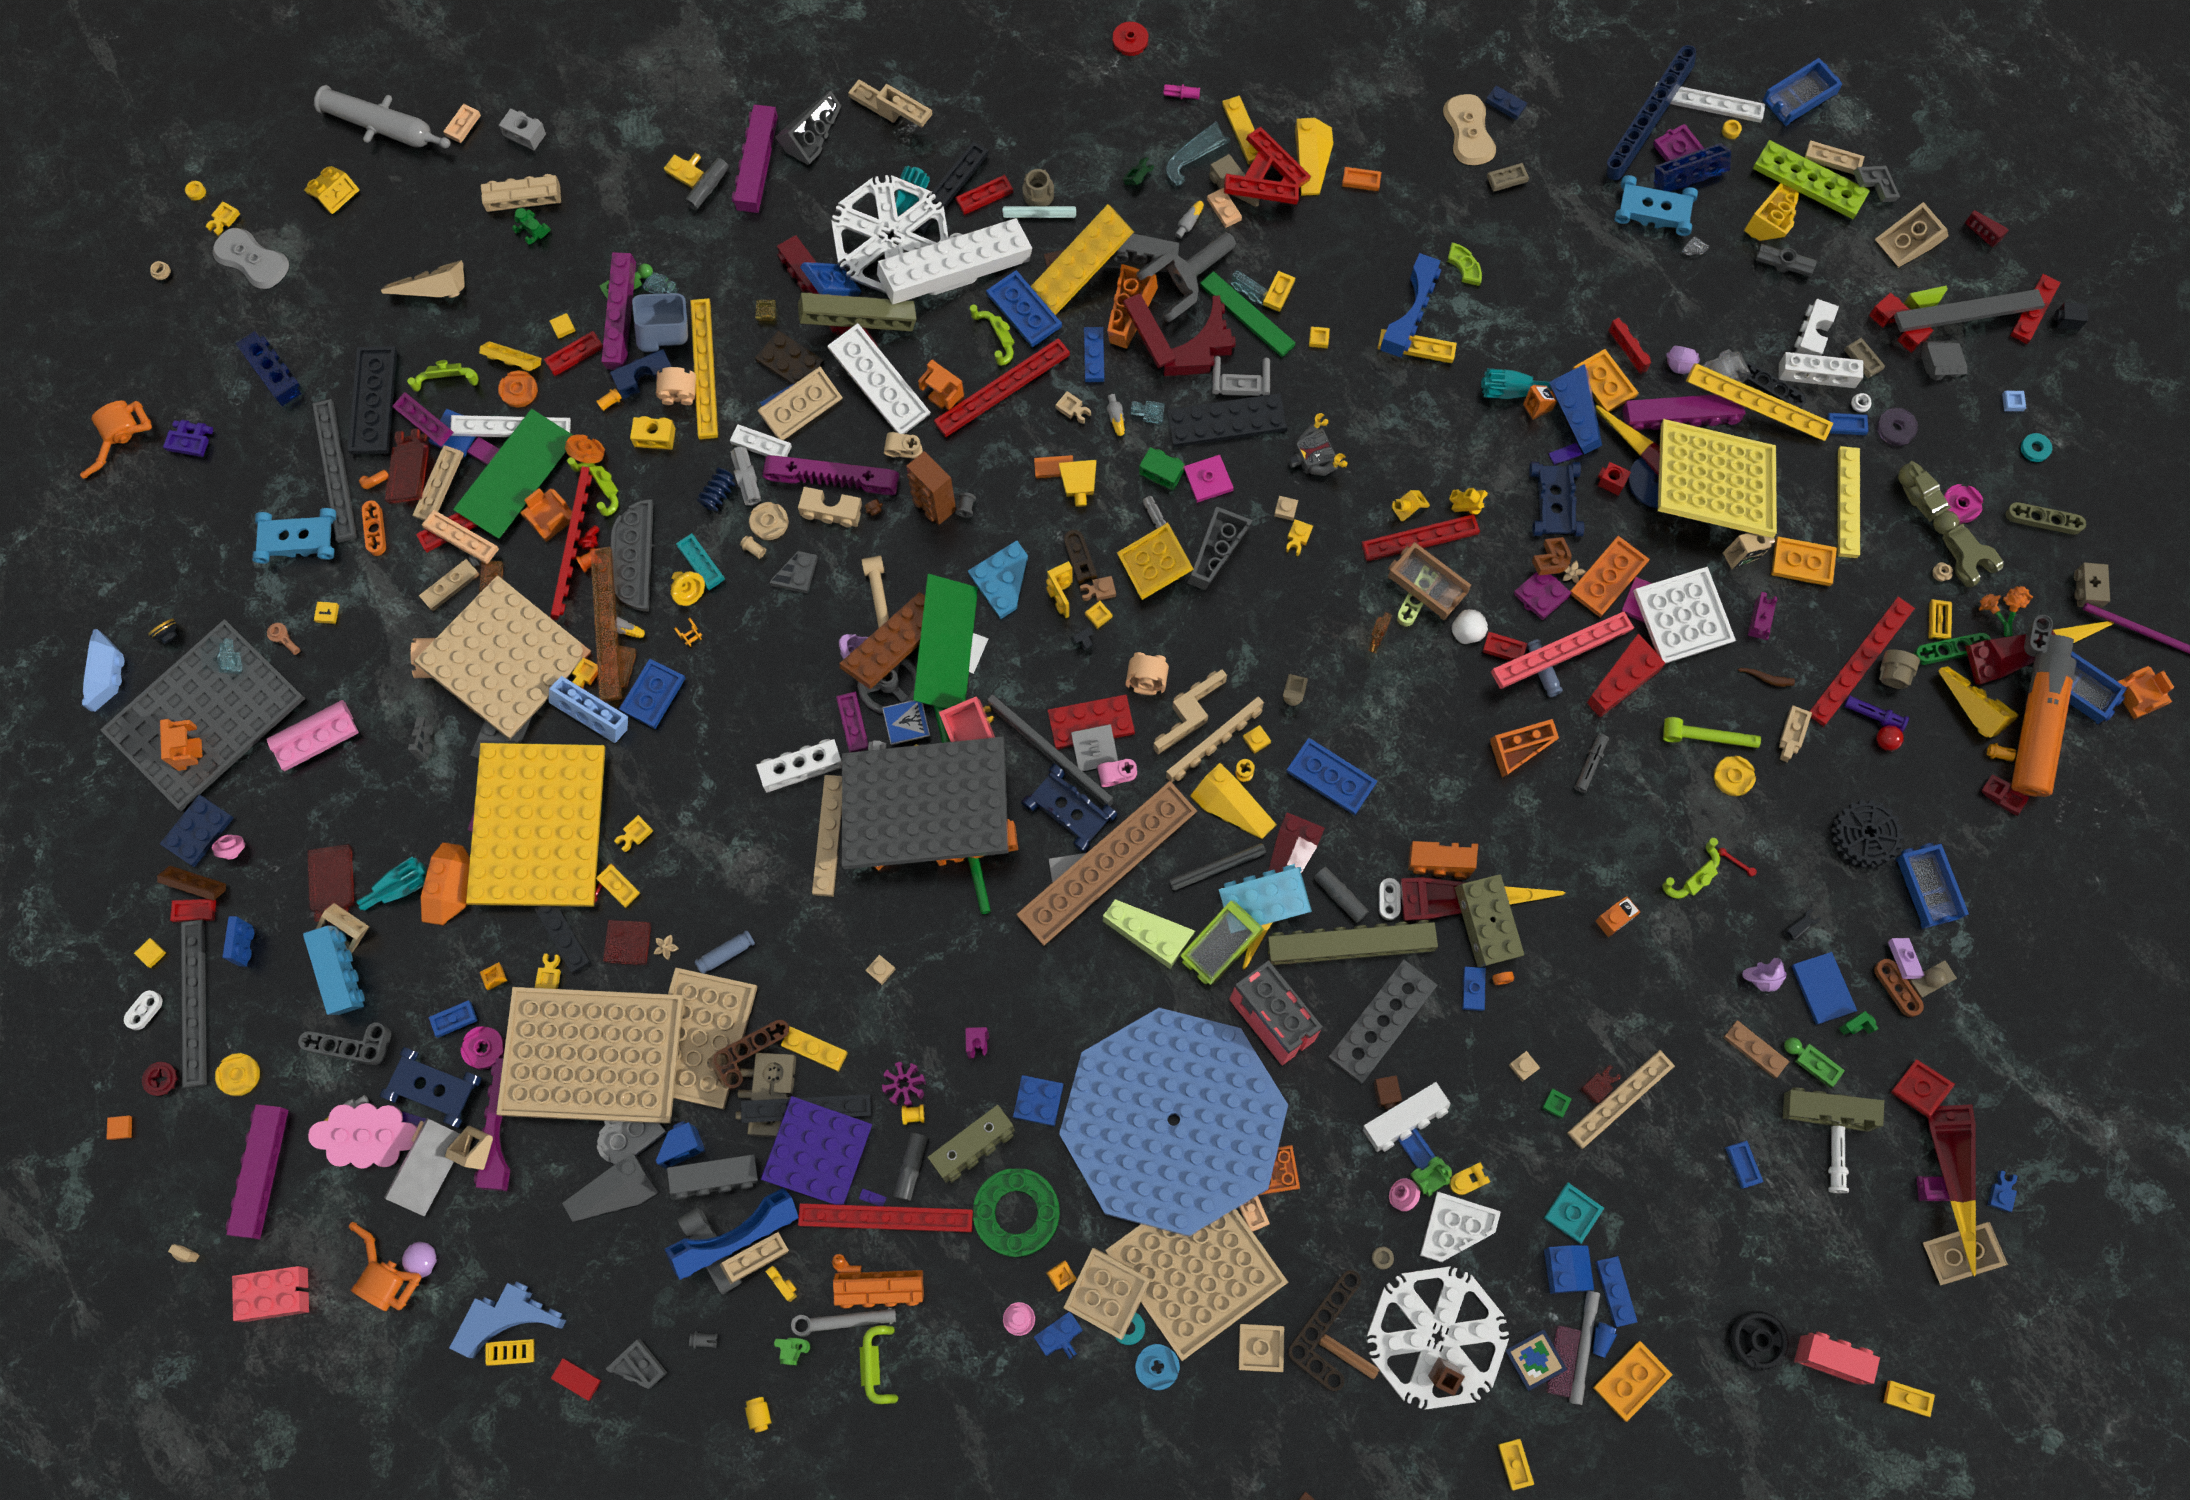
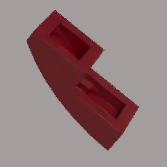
M1992 774L1981 792L2005 810L2018 816L2029 797L2010 788V783Z

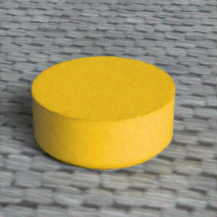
M1728 120L1722 127V134L1728 139H1735L1739 136L1742 126L1736 120Z
M192 181L186 185L185 193L191 200L197 201L205 196L206 189L201 182Z

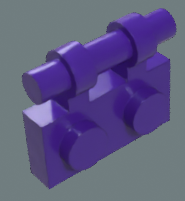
M174 420L173 428H177V431L169 430L163 448L166 451L203 457L209 439L203 435L205 433L212 434L213 427L200 422L194 424L188 420ZM188 431H194L193 434H189V433H186V432H188Z

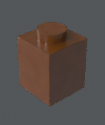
M1397 1075L1375 1079L1373 1084L1378 1107H1385V1110H1389L1401 1103L1402 1097Z
M1438 1357L1428 1375L1436 1387L1453 1396L1465 1378L1458 1366Z

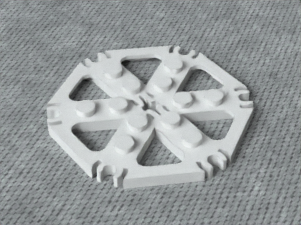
M885 175L884 183H880L878 176H876V185L873 184L872 177L838 203L836 211L840 212L841 216L833 215L832 219L834 221L831 220L838 265L841 263L840 268H850L846 273L850 280L885 294L887 293L880 282L863 275V270L883 254L885 259L904 252L935 244L936 242L912 233L931 218L936 219L938 222L939 242L949 239L944 206L940 209L941 202L938 204L931 202L935 199V194H932V191L892 175V183H889L888 175ZM898 189L916 195L919 198V202L899 217L894 192ZM867 193H872L875 196L879 219L852 209V205ZM849 229L870 239L850 254H847L843 249L841 233L843 230ZM893 231L896 238L892 237L890 240L886 233L890 234Z
M1450 1267L1402 1273L1400 1275L1404 1278L1405 1283H1403L1401 1277L1396 1276L1395 1279L1398 1281V1287L1393 1288L1388 1283L1386 1286L1392 1292L1391 1294L1386 1291L1385 1287L1383 1288L1366 1335L1376 1336V1338L1366 1340L1367 1343L1372 1342L1376 1345V1350L1368 1352L1369 1355H1379L1378 1358H1370L1403 1401H1405L1407 1393H1409L1407 1397L1408 1404H1411L1413 1397H1417L1419 1399L1418 1408L1424 1406V1400H1426L1424 1409L1476 1402L1472 1399L1470 1393H1472L1475 1399L1480 1400L1481 1397L1478 1395L1477 1390L1481 1387L1486 1393L1490 1391L1489 1387L1484 1384L1485 1381L1493 1388L1509 1338L1505 1340L1500 1339V1337L1509 1335L1508 1332H1501L1499 1330V1325L1507 1323L1506 1320H1496L1499 1316L1504 1317V1314L1472 1275H1470L1467 1283L1465 1282L1468 1278L1467 1272L1463 1273L1461 1279L1457 1278V1268L1451 1270L1450 1276L1448 1275ZM1431 1278H1440L1443 1281V1287L1434 1313L1415 1292L1414 1283L1416 1281ZM1468 1291L1475 1293L1487 1308L1488 1316L1481 1320L1455 1323L1465 1293ZM1396 1303L1416 1329L1385 1333L1381 1329V1323L1388 1304ZM1440 1330V1336L1443 1338V1341H1438L1433 1349L1435 1339L1432 1337V1334H1436ZM1483 1342L1493 1343L1495 1352L1488 1371L1480 1372L1460 1346ZM1420 1352L1410 1382L1408 1384L1401 1383L1387 1364L1388 1358L1393 1355ZM1438 1357L1458 1366L1464 1374L1465 1378L1461 1383L1463 1388L1461 1394L1437 1398L1433 1395L1432 1388L1434 1384L1428 1375Z

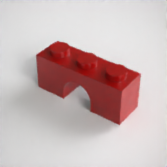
M1889 293L1874 307L1869 316L1883 328L1888 323H1896L1894 318L1896 312L1911 309L1905 306L1898 297ZM1929 327L1905 331L1897 341L1912 353L1923 341L1928 339L1934 330Z

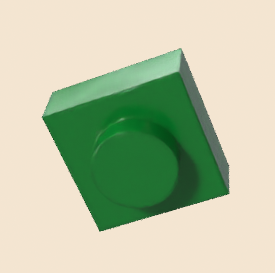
M1552 1088L1542 1109L1559 1118H1563L1572 1099Z

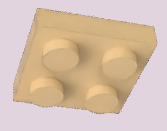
M1240 1324L1238 1370L1283 1372L1284 1326Z

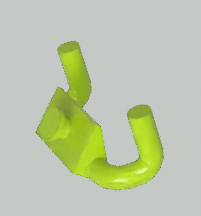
M971 305V317L974 320L988 319L1006 351L1004 357L1001 351L995 352L996 363L1000 366L1008 364L1013 358L1012 345L1015 343L1008 331L1010 329L1009 325L1001 317L994 316L989 311L978 312L977 306Z
M440 360L436 362L437 366H428L425 372L418 374L415 379L410 377L407 382L413 391L418 392L421 389L422 381L425 379L465 375L469 383L475 386L478 384V375L471 368H462L461 363L447 364V360Z
M570 457L567 462L573 471H581L582 466L590 468V473L611 502L608 508H606L603 502H598L597 508L603 516L612 515L617 510L619 501L616 496L618 489L612 482L610 473L605 471L602 466H596L594 463L581 462L577 464L576 460Z
M1711 838L1707 842L1706 850L1712 860H1709L1687 880L1681 890L1677 891L1672 888L1675 882L1673 878L1666 879L1662 888L1667 895L1676 899L1683 898L1688 894L1694 896L1701 888L1711 883L1712 878L1718 874L1716 868L1720 862L1719 853L1715 849L1718 840Z
M881 1325L871 1327L863 1337V1347H859L861 1386H865L866 1396L875 1404H891L898 1401L896 1394L878 1395L874 1391V1385H880L879 1349L878 1346H872V1338L875 1335H892L895 1331L893 1326Z

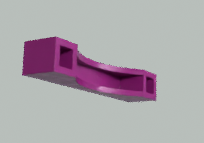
M496 1058V1062L491 1068L493 1081L492 1085L488 1088L490 1100L489 1106L485 1108L484 1117L486 1125L483 1127L482 1132L491 1135L493 1141L484 1170L478 1169L474 1175L476 1188L481 1190L507 1191L510 1168L502 1154L499 1138L502 1116L496 1115L503 1058Z

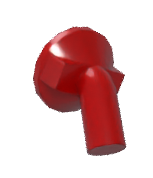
M594 525L585 533L584 537L580 538L578 545L582 546V549L590 550L598 546L595 535L599 532V527Z

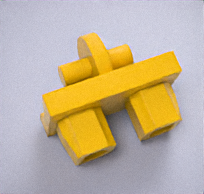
M1468 488L1465 492H1461L1459 489L1453 490L1449 498L1454 503L1452 510L1454 512L1469 511L1471 514H1479L1484 507L1483 499L1488 493L1485 490L1476 491L1474 488Z

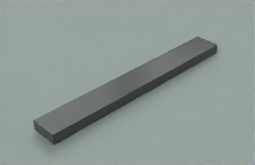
M2036 289L1896 312L1894 318L1899 331L1905 332L2042 309L2045 304L2039 290Z
M332 399L312 403L330 508L336 510V520L333 521L335 538L338 543L356 539L358 537L334 402Z
M993 694L988 698V706L1052 762L1058 765L1102 805L1111 806L1113 804V797L999 699Z
M204 920L181 922L182 1087L184 1088L207 1085Z

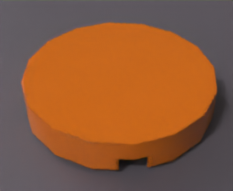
M520 370L512 371L507 374L508 376L500 380L498 392L503 402L508 406L515 408L525 407L536 398L538 392L537 383L529 373Z
M573 435L568 438L565 450L572 458L584 463H598L603 459L605 449L598 440L594 438L592 440L587 439L588 436Z

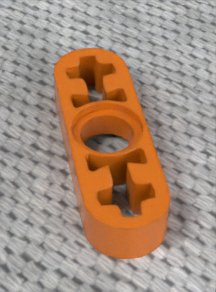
M367 501L362 506L365 547L370 554L379 556L386 550L383 512L377 502ZM373 507L375 508V510H373V516L375 518H372V515L369 513L371 511V508ZM371 525H379L376 532H369ZM373 538H376V541L379 544L377 545V549H373V547L375 546V540Z

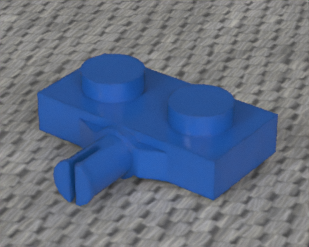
M1068 1312L1034 1336L1046 1356L1055 1350L1063 1348L1069 1359L1073 1357L1068 1349L1073 1356L1077 1353L1070 1342L1083 1330L1072 1313Z

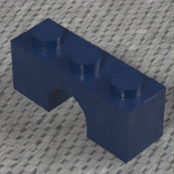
M662 349L652 352L644 358L635 359L628 365L617 367L610 373L622 399H625L640 392L638 380L642 376L651 375L657 381V371L661 373L663 368L671 367V364Z

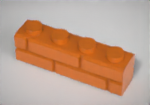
M923 1270L835 1273L833 1279L834 1305H840L841 1308H850L853 1305L862 1304L863 1307H873L875 1304H884L891 1307L897 1305V1303H906L909 1306L917 1305L919 1302H923L924 1297Z

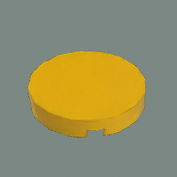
M1740 756L1725 757L1717 764L1714 770V781L1716 786L1729 796L1744 795L1753 787L1756 781L1755 770L1748 760Z
M242 1053L231 1054L225 1057L215 1071V1081L218 1088L232 1096H243L249 1093L257 1085L260 1078L258 1063L251 1056Z

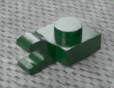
M1148 157L1141 158L1139 164L1136 167H1132L1124 176L1122 181L1125 185L1140 184L1147 172L1154 169V165L1146 166V162L1149 160Z

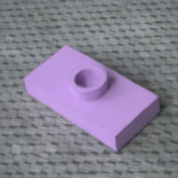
M1892 938L1889 940L1888 944L1902 978H1922L1924 973L1910 939Z

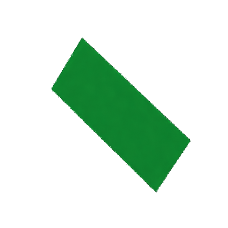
M531 409L453 510L495 537L500 538L525 506L524 500L538 489L566 452V441L573 434Z
M928 574L914 701L946 709L966 701L978 587Z

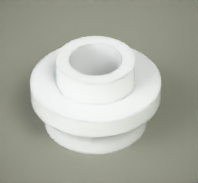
M1864 393L1855 395L1851 400L1852 408L1857 412L1868 411L1871 407V398Z

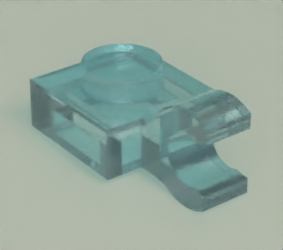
M652 272L651 276L647 277L643 284L645 291L654 294H662L663 291L677 293L679 290L675 287V282L669 281L667 276Z
M1146 401L1144 406L1139 402H1132L1130 414L1144 416L1143 421L1162 424L1165 403Z
M224 638V643H219L220 651L217 653L219 673L240 674L242 671L240 652H234L232 639Z

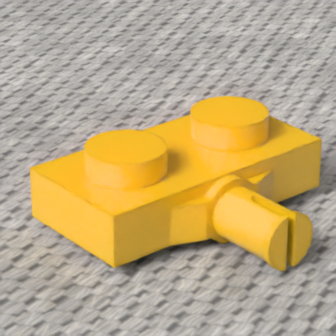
M694 153L689 161L683 160L674 154L664 167L666 173L692 189L704 174L703 171L695 167L701 159L696 153Z

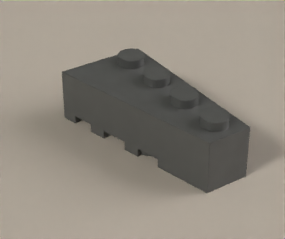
M1132 234L1102 267L1120 269L1121 264L1141 270L1162 254L1171 253L1178 255L1179 243ZM1167 266L1163 267L1159 271L1168 272V270L1166 269Z
M1216 506L1195 560L1194 570L1191 571L1187 583L1206 590L1243 538L1253 520Z
M754 1155L667 1168L665 1181L668 1200L684 1199L692 1195L703 1196L713 1191H718L719 1193L731 1191V1188L740 1187V1189L752 1188L753 1184H756L758 1181Z

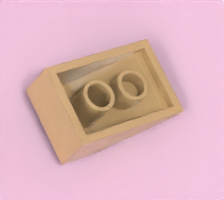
M1923 202L1878 236L1875 241L1899 268L1946 239L1948 231Z
M1990 1222L1977 1225L1976 1275L2008 1265ZM1959 1231L1923 1242L1940 1285L1973 1276Z

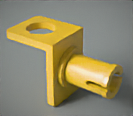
M1410 490L1402 498L1396 499V502L1393 501L1392 509L1401 521H1405L1419 508H1428L1430 506L1419 490Z

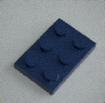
M199 794L161 841L160 845L195 867L234 817Z

